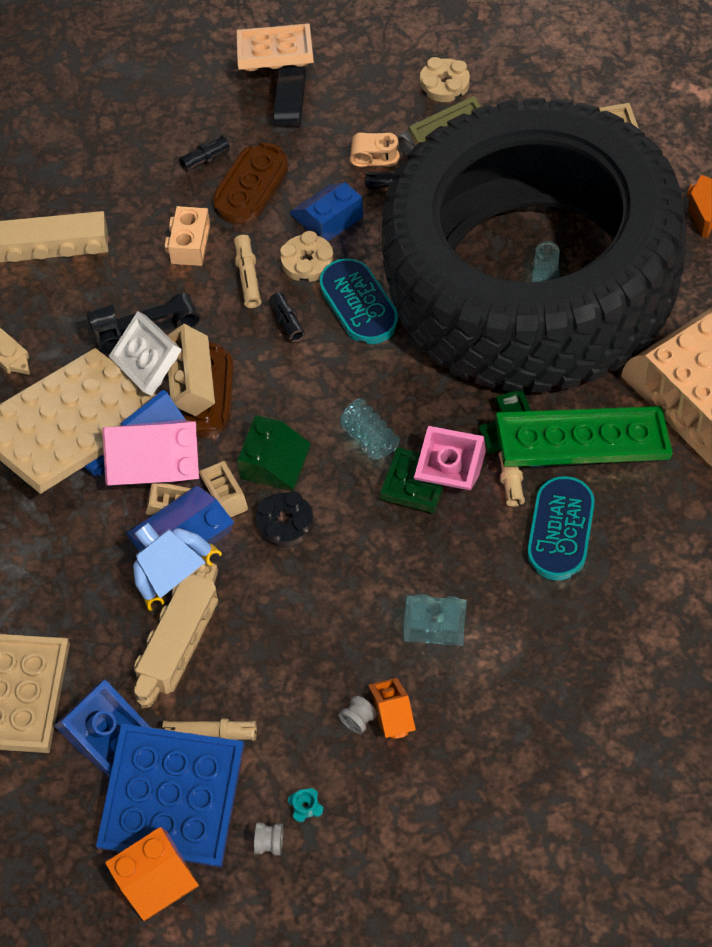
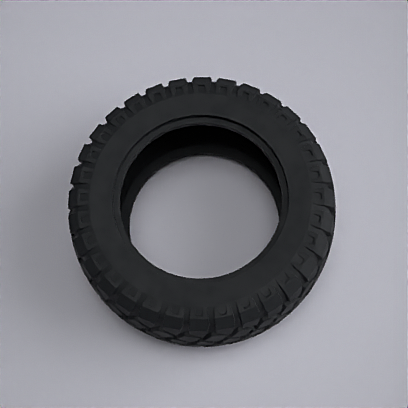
M525 98L524 102H518L517 99L498 102L497 106L494 107L488 104L471 110L470 115L461 114L447 121V127L439 126L425 136L426 141L419 142L407 154L408 160L401 162L394 174V181L390 182L385 197L382 216L383 264L394 306L407 333H410L412 340L423 352L428 351L429 358L441 367L450 366L451 373L466 380L474 377L476 384L491 388L498 384L502 386V390L522 392L523 388H529L531 392L551 391L552 386H557L558 389L562 390L580 386V380L592 382L607 375L608 370L616 371L624 366L632 356L634 357L650 345L651 340L657 337L671 314L681 285L686 255V222L682 195L674 170L667 157L663 156L662 150L652 139L647 138L645 133L632 123L624 122V118L609 111H600L599 107L585 103L574 105L572 100L553 98L551 101H545V98ZM532 206L555 207L580 214L601 227L613 241L596 260L579 271L557 279L539 282H516L492 277L474 269L454 252L463 238L483 221L505 211Z

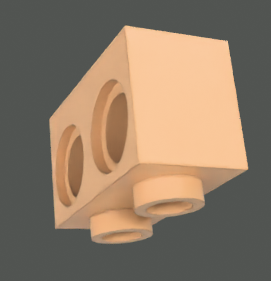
M177 206L175 217L170 218L169 229L171 236L166 238L165 252L170 254L171 264L202 266L210 230L208 208Z

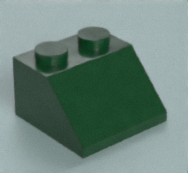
M255 415L237 459L240 479L294 491L311 448V443L283 421Z

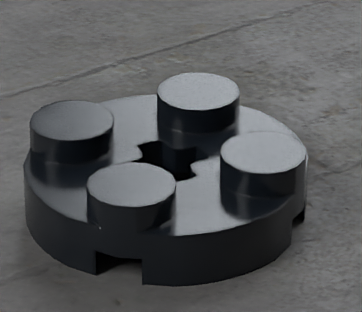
M296 491L274 494L260 501L257 506V531L264 541L276 543L277 547L288 548L302 543L313 528L312 508L302 498L301 494ZM281 516L291 517L288 524H284L282 521L277 522V520Z

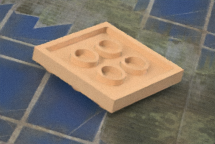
M310 23L237 30L238 68L254 71L262 67L278 69L284 65L301 67L306 66L308 63H314Z

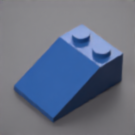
M105 679L97 683L54 725L81 754L109 778L111 776L121 723L151 728Z

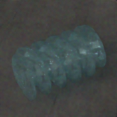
M359 398L349 404L341 415L340 425L347 430V433L354 438V441L360 445L364 452H367V455L372 460L383 459L398 447L400 438L397 435H393L394 431L391 428H387V423L384 420H380V416L377 413H373L374 409L370 405L367 406L365 399Z

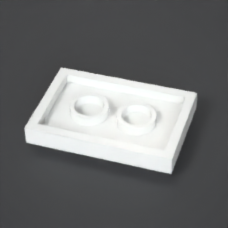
M137 311L110 353L109 358L144 393L152 396L161 385L172 364L176 362L182 349L146 315Z

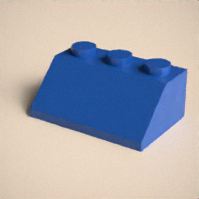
M195 486L127 532L126 535L138 551L145 546L134 533L146 523H149L158 535L168 528L172 531L180 528L198 534L209 544H214L231 532L234 521L216 498L199 486Z

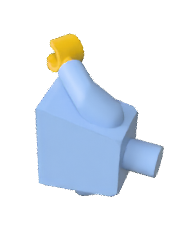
M149 523L138 529L134 534L145 547L136 553L137 560L133 564L135 585L143 596L148 610H153L151 603L155 600H159L163 605L164 600L162 597L205 562L212 566L213 563L209 560L210 556L213 553L221 556V551L213 544H209L198 534L180 528L173 531L168 528L160 535L156 533Z

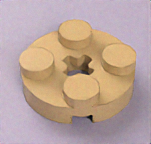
M433 57L428 60L427 65L421 70L420 88L422 91L427 92V97L434 101H454L455 96L461 93L463 96L469 89L470 75L464 61ZM447 78L446 82H441V79Z
M306 231L302 235L290 239L280 249L283 271L287 276L297 281H300L299 278L308 279V282L320 280L323 269L333 262L332 246L327 240L317 236L313 231ZM305 255L312 256V260H302Z

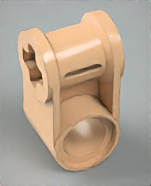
M357 133L353 135L351 141L350 162L357 167H392L400 159L399 152L396 149L398 147V138L392 133Z

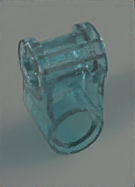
M549 241L539 243L535 249L532 282L559 278V247Z

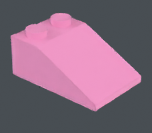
M173 420L102 427L106 485L199 479L195 421Z

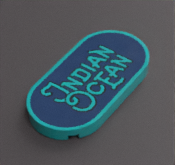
M346 258L333 261L323 269L320 275L321 293L347 334L353 340L360 342L359 340L366 341V344H379L392 337L398 323L397 310L366 264L355 259Z
M566 476L553 478L544 483L537 494L528 544V561L539 575L549 580L560 581L571 578V575L576 572L578 573L584 567L594 511V495L591 489L579 479Z

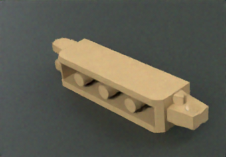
M206 562L173 588L172 599L169 605L163 607L160 614V623L156 630L153 629L150 632L147 648L143 655L138 656L134 665V671L138 679L136 686H134V695L137 696V705L142 709L152 707L160 692L168 694L175 690L218 604L216 587L214 585L218 573L217 565L213 564L210 566Z

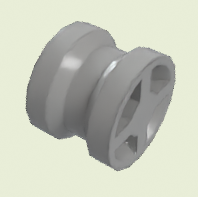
M355 695L350 700V706L347 709H343L338 716L348 729L354 733L362 734L366 730L368 721H373L377 717V711L367 700Z
M257 822L254 837V853L263 854L267 851L272 852L273 855H281L283 824L276 823L273 826H266L265 823Z

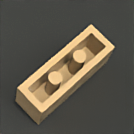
M183 324L167 335L182 349L176 362L168 370L170 398L177 408L197 416L215 404L209 341L207 335Z

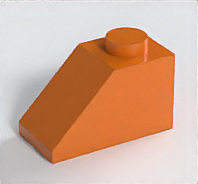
M701 175L696 184L692 183L687 192V198L690 199L688 211L700 235L707 239L712 231V178Z
M398 678L368 685L374 708L377 711L379 725L385 738H402L408 735V732L416 730L408 694Z

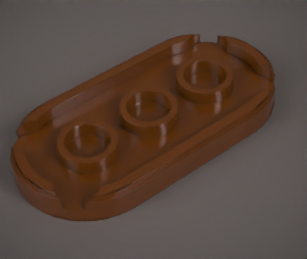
M263 142L258 143V146H248L239 154L214 193V208L220 218L230 223L241 224L250 222L261 215L288 172V160L281 147Z
M209 342L215 404L197 416L179 409L185 420L196 422L197 438H207L220 433L228 425L231 417L234 375L233 358L229 352L224 350L223 346L213 342Z

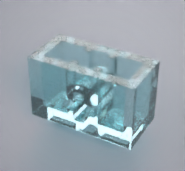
M425 594L407 595L403 626L404 641L464 646L467 600L453 596L436 598Z

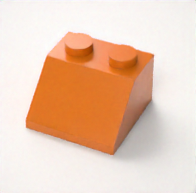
M161 827L105 862L121 891L143 921L148 920L199 887L198 882L168 832Z

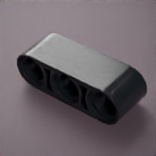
M283 66L279 68L274 107L275 126H301L306 82L305 66Z

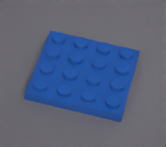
M121 723L96 847L100 850L122 852L161 827L168 832L186 863L222 868L245 746L244 741Z

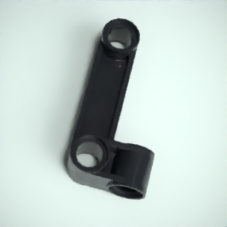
M188 293L177 294L171 298L169 303L140 312L146 315L162 331L180 327L183 324L192 328L200 321V316L193 299ZM113 304L86 312L99 350L104 354L112 352L135 314L117 319Z

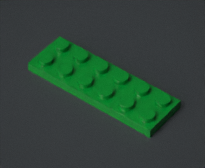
M662 406L498 412L495 416L504 467L670 460L673 454Z

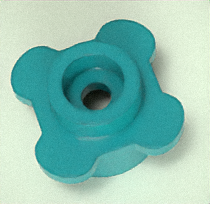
M314 788L299 790L288 797V804L294 810L293 818L295 821L304 822L308 817H319L322 815L323 806L318 803V792ZM308 803L309 805L308 807H303V804Z

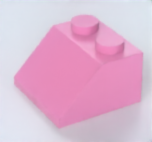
M428 426L414 479L471 490L480 475L486 452L484 436Z

